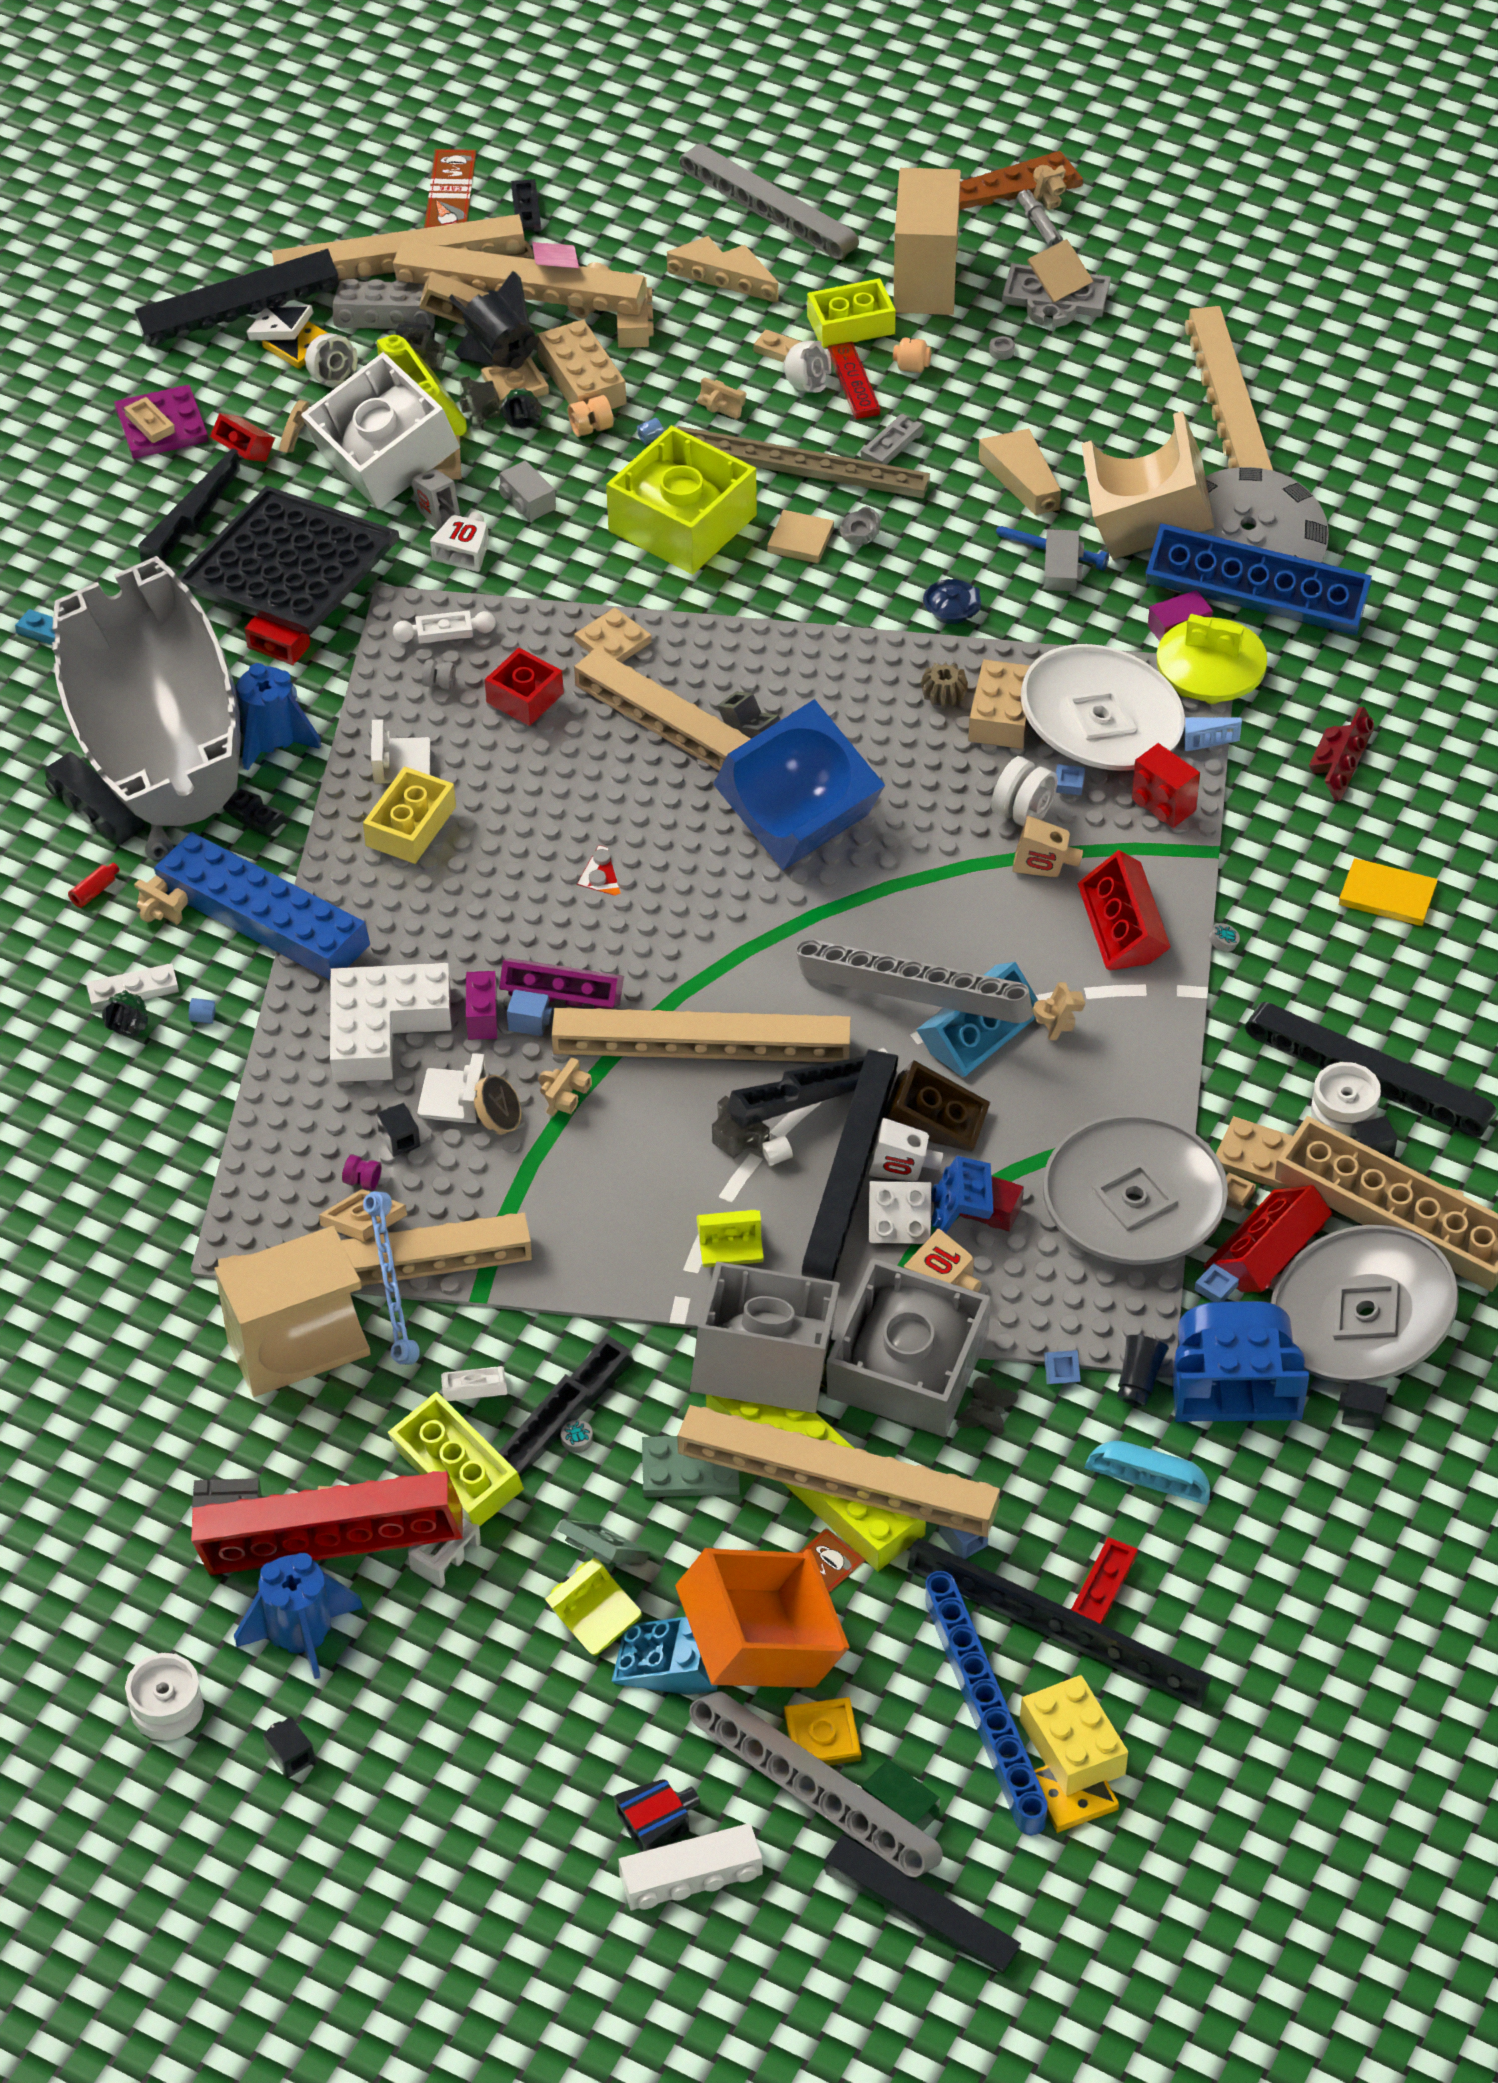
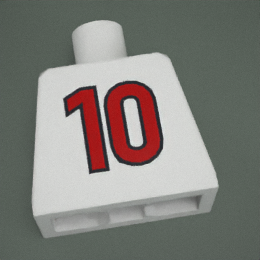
M471 512L468 518L457 515L451 516L430 540L432 560L479 572L489 543L488 525L484 522V517L478 512Z
M883 1118L872 1152L868 1176L914 1182L918 1180L922 1167L939 1171L943 1153L927 1149L929 1135L926 1132Z

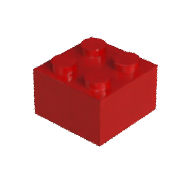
M521 648L516 649L484 679L486 703L529 726L564 694L562 670Z
M1157 743L1135 759L1132 799L1139 806L1154 814L1157 819L1175 828L1196 812L1200 772L1160 743Z

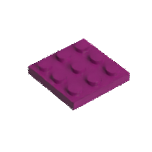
M190 385L114 401L115 410L132 459L209 442L208 434ZM147 397L174 424L175 433L152 443L125 416L124 407Z

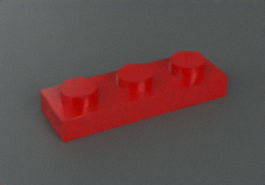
M1108 1537L1071 1610L1103 1625L1137 1557L1138 1549Z

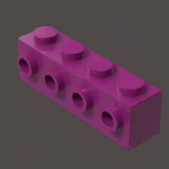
M508 958L503 960L499 989L508 991L510 996H512L514 990L548 995L549 1002H554V998L565 1000L566 1005L583 1006V1003L594 1004V1009H611V1007L614 1008L620 1005L624 976Z

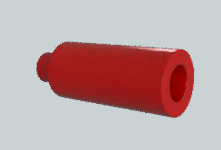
M112 862L108 866L101 865L68 892L71 902L78 908H82L115 881L114 875L120 871L117 864Z

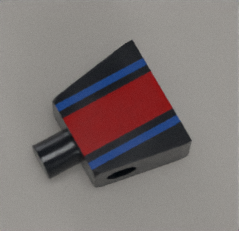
M661 1779L614 1795L616 1815L641 1853L673 1844L687 1834L690 1830L687 1811L700 1805V1799L692 1786L676 1794L669 1782Z

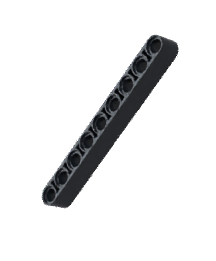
M1268 1002L1260 1003L1245 1024L1247 1034L1253 1039L1323 1070L1327 1066L1339 1062L1356 1063L1364 1066L1376 1075L1380 1083V1096L1469 1136H1483L1497 1113L1495 1105L1479 1095Z
M872 1049L867 1050L805 1252L801 1275L804 1277L834 1281L896 1075L899 1058L896 1054Z

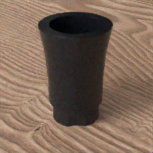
M1126 1336L1125 1356L1118 1384L1117 1399L1119 1401L1136 1407L1147 1406L1161 1364L1169 1350L1168 1345L1147 1336Z

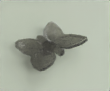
M978 1377L972 1386L974 1396L978 1399L973 1398L971 1400V1405L976 1407L965 1410L958 1417L956 1425L960 1428H974L983 1424L991 1432L1001 1435L1004 1432V1420L1001 1415L1006 1413L1004 1408L1010 1407L1018 1400V1395L1007 1389H997L995 1383L988 1378Z

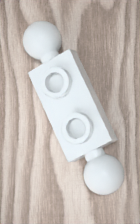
M470 611L415 617L416 625H412L407 621L397 622L393 627V636L397 641L403 643L410 641L413 636H418L419 643L473 637L472 629H477L481 633L491 632L495 627L496 620L487 611L478 613L475 618L470 617Z

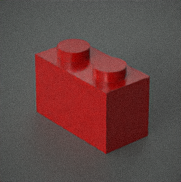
M219 413L210 435L212 439L230 450H238V454L245 459L266 462L275 441V437L240 416Z
M257 616L245 627L247 648L292 666L310 646L309 635Z

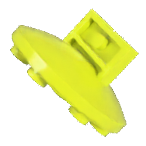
M1190 614L1188 621L1174 626L1161 639L1157 650V668L1180 696L1205 701L1209 704H1217L1221 701L1242 697L1252 692L1261 683L1267 668V652L1259 637L1239 623L1222 618Z

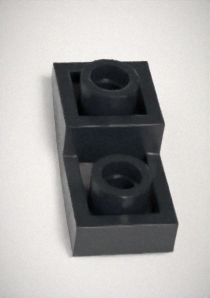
M241 788L223 806V809L236 820L268 837L287 820L284 811L263 804L260 795Z

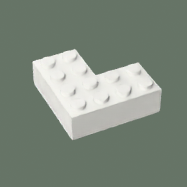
M449 963L331 969L330 1064L333 1082L393 1079L392 1033L451 1031Z

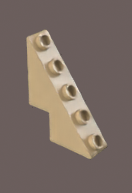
M706 236L667 251L668 273L772 302H778V281L745 244L722 252L711 238Z

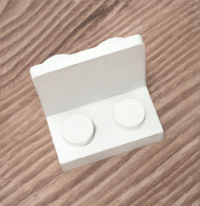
M383 719L372 720L371 765L374 784L392 783L404 766L430 775V738L390 739V731H384Z
M472 1053L470 1065H465L464 1071L428 1068L418 1106V1118L477 1123L478 1115L474 1107V1098L477 1097V1090L474 1091L478 1081L486 1077L484 1054Z
M870 1181L869 1242L924 1244L930 1238L931 1182Z

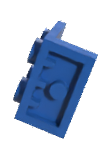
M956 1156L951 1165L945 1168L941 1180L933 1186L931 1191V1202H934L931 1223L935 1227V1231L940 1229L946 1234L960 1213L985 1219L990 1218L993 1214L991 1163Z

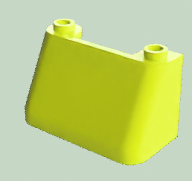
M390 335L377 340L378 356L384 352L443 408L454 434L459 435V437L464 435L467 430L465 416L431 368L411 345L398 335Z

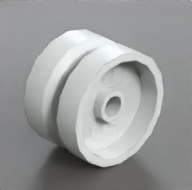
M1017 756L1005 767L998 779L992 796V811L1004 818L1010 819L1013 817L1015 823L1023 827L1027 816L1042 820L1055 796L1058 782L1057 774L1045 767L1036 768L1034 762Z
M1339 1062L1327 1066L1319 1072L1315 1080L1311 1118L1350 1137L1352 1124L1377 1118L1381 1090L1376 1075L1366 1067L1356 1063Z
M155 1654L138 1662L128 1674L125 1685L133 1723L142 1734L151 1739L168 1741L180 1738L192 1731L201 1720L204 1703L197 1671L189 1660L177 1654Z

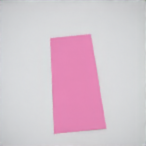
M532 242L536 265L579 268L574 245Z

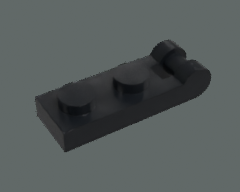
M535 179L511 181L514 215L519 214L523 232L527 230L541 232Z

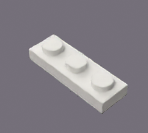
M172 963L86 982L93 1011L103 1009V1005L110 997H114L115 994L123 990L141 996L142 1000L179 992Z

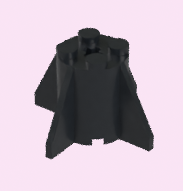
M512 271L498 291H487L489 294L483 297L479 294L470 302L451 294L449 299L463 312V318L465 319L464 327L468 331L454 353L464 360L504 368L511 367L512 369L522 367L524 361L538 345L539 339L529 323L521 277L515 271Z

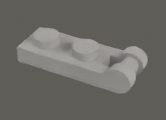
M900 414L861 450V459L887 465L915 438L919 439L923 435L925 425L918 421L912 422L910 417Z

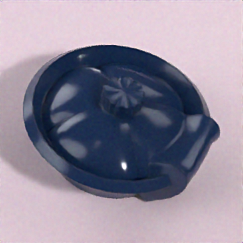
M945 579L933 583L926 589L923 595V602L927 610L938 621L946 624H958L967 618H972L980 611V589L962 580Z

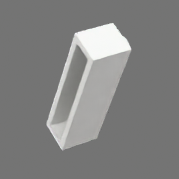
M751 1823L618 1858L619 1875L630 1910L638 1908L650 1909L660 1902L671 1899L683 1900L693 1893L705 1890L716 1891L724 1885L738 1881L749 1882L762 1875V1856Z

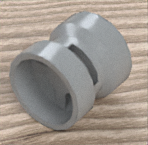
M427 659L422 673L423 686L433 687L438 685L442 689L451 690L456 675L455 663L445 662L438 664L436 660Z

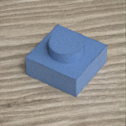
M1057 764L1056 774L1058 782L1056 793L1082 795L1085 767Z
M1213 1263L1196 1281L1195 1291L1213 1302H1224L1238 1287L1239 1279Z
M1078 1350L1044 1353L1047 1384L1080 1382Z

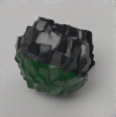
M526 388L510 390L502 400L503 402L500 407V412L505 418L507 425L511 428L520 429L536 425L542 415V407L534 393Z
M126 990L115 994L114 997H110L102 1007L104 1026L109 1030L117 1031L119 1034L137 1037L148 1024L146 1005L142 997L129 993Z

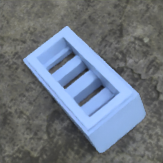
M1185 718L1184 750L1192 751L1240 741L1242 718ZM1233 728V732H1227V729Z

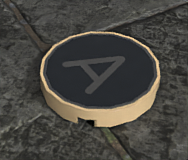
M495 1074L480 1079L474 1091L477 1090V1097L474 1098V1107L483 1125L489 1130L494 1129L497 1131L495 1134L499 1135L515 1130L520 1124L521 1106L511 1084L503 1077Z

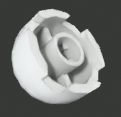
M331 333L320 335L309 344L306 350V367L310 375L320 383L334 387L339 386L345 382L343 379L356 370L358 362L357 349L342 335Z
M821 341L797 343L789 350L784 360L783 369L790 385L799 391L821 392L827 386L822 383L825 381L826 374H831V357L829 350L823 349Z

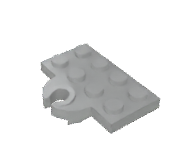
M1011 263L1002 295V304L1027 307V314L1030 319L1042 326L1045 323V316L1049 315L1053 316L1052 327L1068 324L1074 320L1077 314L1102 317L1111 277L1089 274L1093 280L1091 284L1053 303L1031 266Z

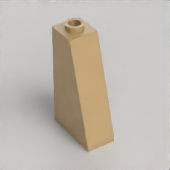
M1029 428L979 439L980 462L1034 515L1060 510L1061 489Z

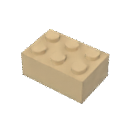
M983 659L969 717V742L1024 748L1029 721L1026 718L1021 703V687L1030 665Z

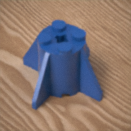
M261 663L251 665L249 671L245 672L235 685L240 726H242L243 736L245 737L242 758L243 769L249 770L260 752H275L274 748L283 745L284 749L293 742L319 749L321 747V738L295 700L297 689L291 683L289 672L276 667L264 666Z
M299 1553L297 1555L284 1556L265 1564L261 1568V1576L258 1582L259 1591L233 1635L236 1647L270 1638L273 1645L278 1648L279 1646L288 1648V1652L291 1653L305 1652L313 1677L317 1679L320 1678V1671L314 1648L320 1646L328 1630L330 1632L331 1618L363 1608L362 1601L358 1594L323 1572L319 1565L312 1561L310 1555Z

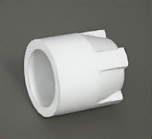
M785 1135L762 1143V1152L769 1166L793 1157L791 1146Z

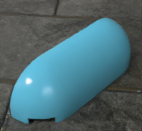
M1109 1441L1099 1445L1089 1455L1084 1467L1094 1472L1204 1505L1208 1504L1210 1498L1208 1478L1203 1470L1193 1462L1124 1441Z

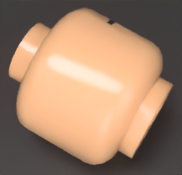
M903 338L899 346H894L893 361H897L898 368L901 371L921 373L925 367H929L931 347L927 346L925 340Z

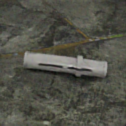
M1027 189V193L1026 190L1021 191L1017 196V200L1025 209L1026 217L1035 224L1048 246L1052 247L1063 241V237L1045 214V208L1042 203L1034 198L1030 190Z

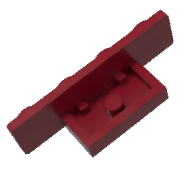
M1365 707L1357 709L1350 725L1332 726L1325 729L1309 764L1313 774L1328 772L1325 784L1335 801L1342 799L1374 730V721L1369 716Z

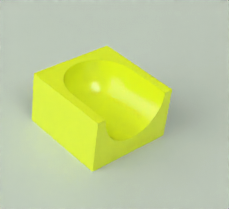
M672 425L606 484L608 531L692 575L757 515L756 468Z

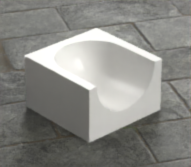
M384 352L301 414L319 452L378 510L411 485V480L414 476L433 469L460 448L443 408Z

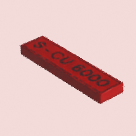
M853 342L828 346L831 362L854 418L861 419L880 415V406Z

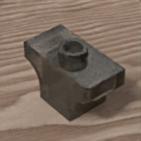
M406 327L403 338L431 370L441 371L447 352L446 345L435 341L431 330Z
M469 376L459 378L462 413H467L473 431L482 430L487 420L500 417L499 396L493 381L476 382Z
M725 1095L717 1102L718 1119L712 1123V1143L733 1159L747 1150H755L762 1153V1143L770 1141V1127L763 1122L740 1128L726 1110L729 1098Z

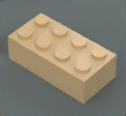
M584 319L537 334L539 339L537 345L538 358L569 405L580 401L588 404L589 399L602 395L606 396L611 409L626 405V381Z

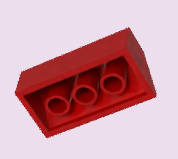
M1118 850L1077 883L1106 969L1111 971L1148 965L1171 948L1140 861Z
M1314 1185L1274 1189L1203 1266L1208 1270L1214 1263L1237 1277L1239 1282L1236 1289L1240 1292H1262L1272 1284L1271 1280L1276 1274L1286 1268L1290 1263L1289 1260L1307 1246V1241L1312 1235L1324 1228V1222L1333 1213Z

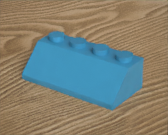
M1016 962L997 964L984 974L985 976L1025 984L1029 989L1032 1009L1035 1002L1038 1001ZM942 1008L916 1031L931 1055L961 1077H965L1036 1017L1033 1014L1026 1022L1013 1023Z

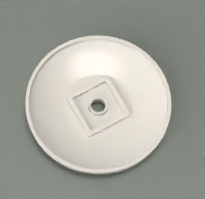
M1075 644L1062 646L1046 652L1029 667L1021 687L1023 711L1036 733L1058 752L1092 767L1107 770H1134L1135 759L1157 743L1173 752L1184 730V709L1177 692L1168 680L1143 660L1111 647Z

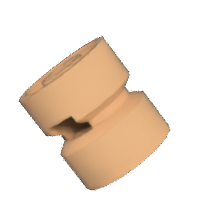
M604 395L589 399L588 404L580 401L568 405L569 421L577 437L591 434L594 428L597 431L612 428L614 425L612 410Z

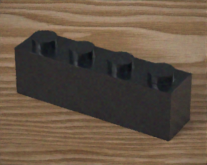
M70 751L44 768L47 779L45 784L49 792L53 795L57 794L63 799L66 806L71 810H76L87 824L94 825L105 839H110L117 846H120L145 829L143 819L136 816L112 792L101 776L73 752Z

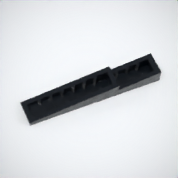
M231 449L138 544L141 563L155 556L165 563L184 535L191 537L196 535L240 471L238 450Z
M865 1056L786 1071L782 1081L731 1091L726 1110L740 1128H744L855 1091Z
M606 1334L571 1376L566 1374L498 1452L518 1472L519 1477L561 1437V1430L566 1423L577 1420L634 1362L631 1349Z
M843 1834L824 1859L825 1872L829 1877L883 1904L885 1912L1003 1974L1021 1949V1942L914 1877L906 1875L889 1862Z

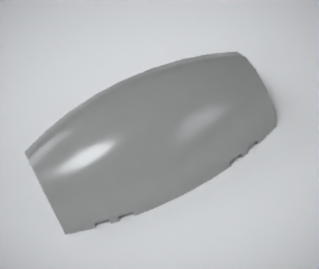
M155 556L115 574L114 577L121 590L114 596H107L99 583L96 582L55 601L52 626L55 632V642H52V650L56 661L54 663V670L63 709L72 731L86 757L112 792L136 816L155 826H184L204 820L220 810L237 790L241 742L240 716L230 668L208 617L188 587L178 579L177 575L161 559Z

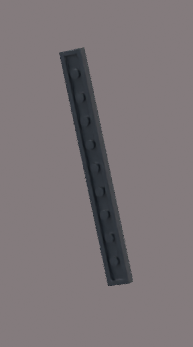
M919 1537L912 1544L907 1569L925 1578L935 1571L947 1572L954 1578L961 1595L1199 1709L1205 1703L1212 1676Z

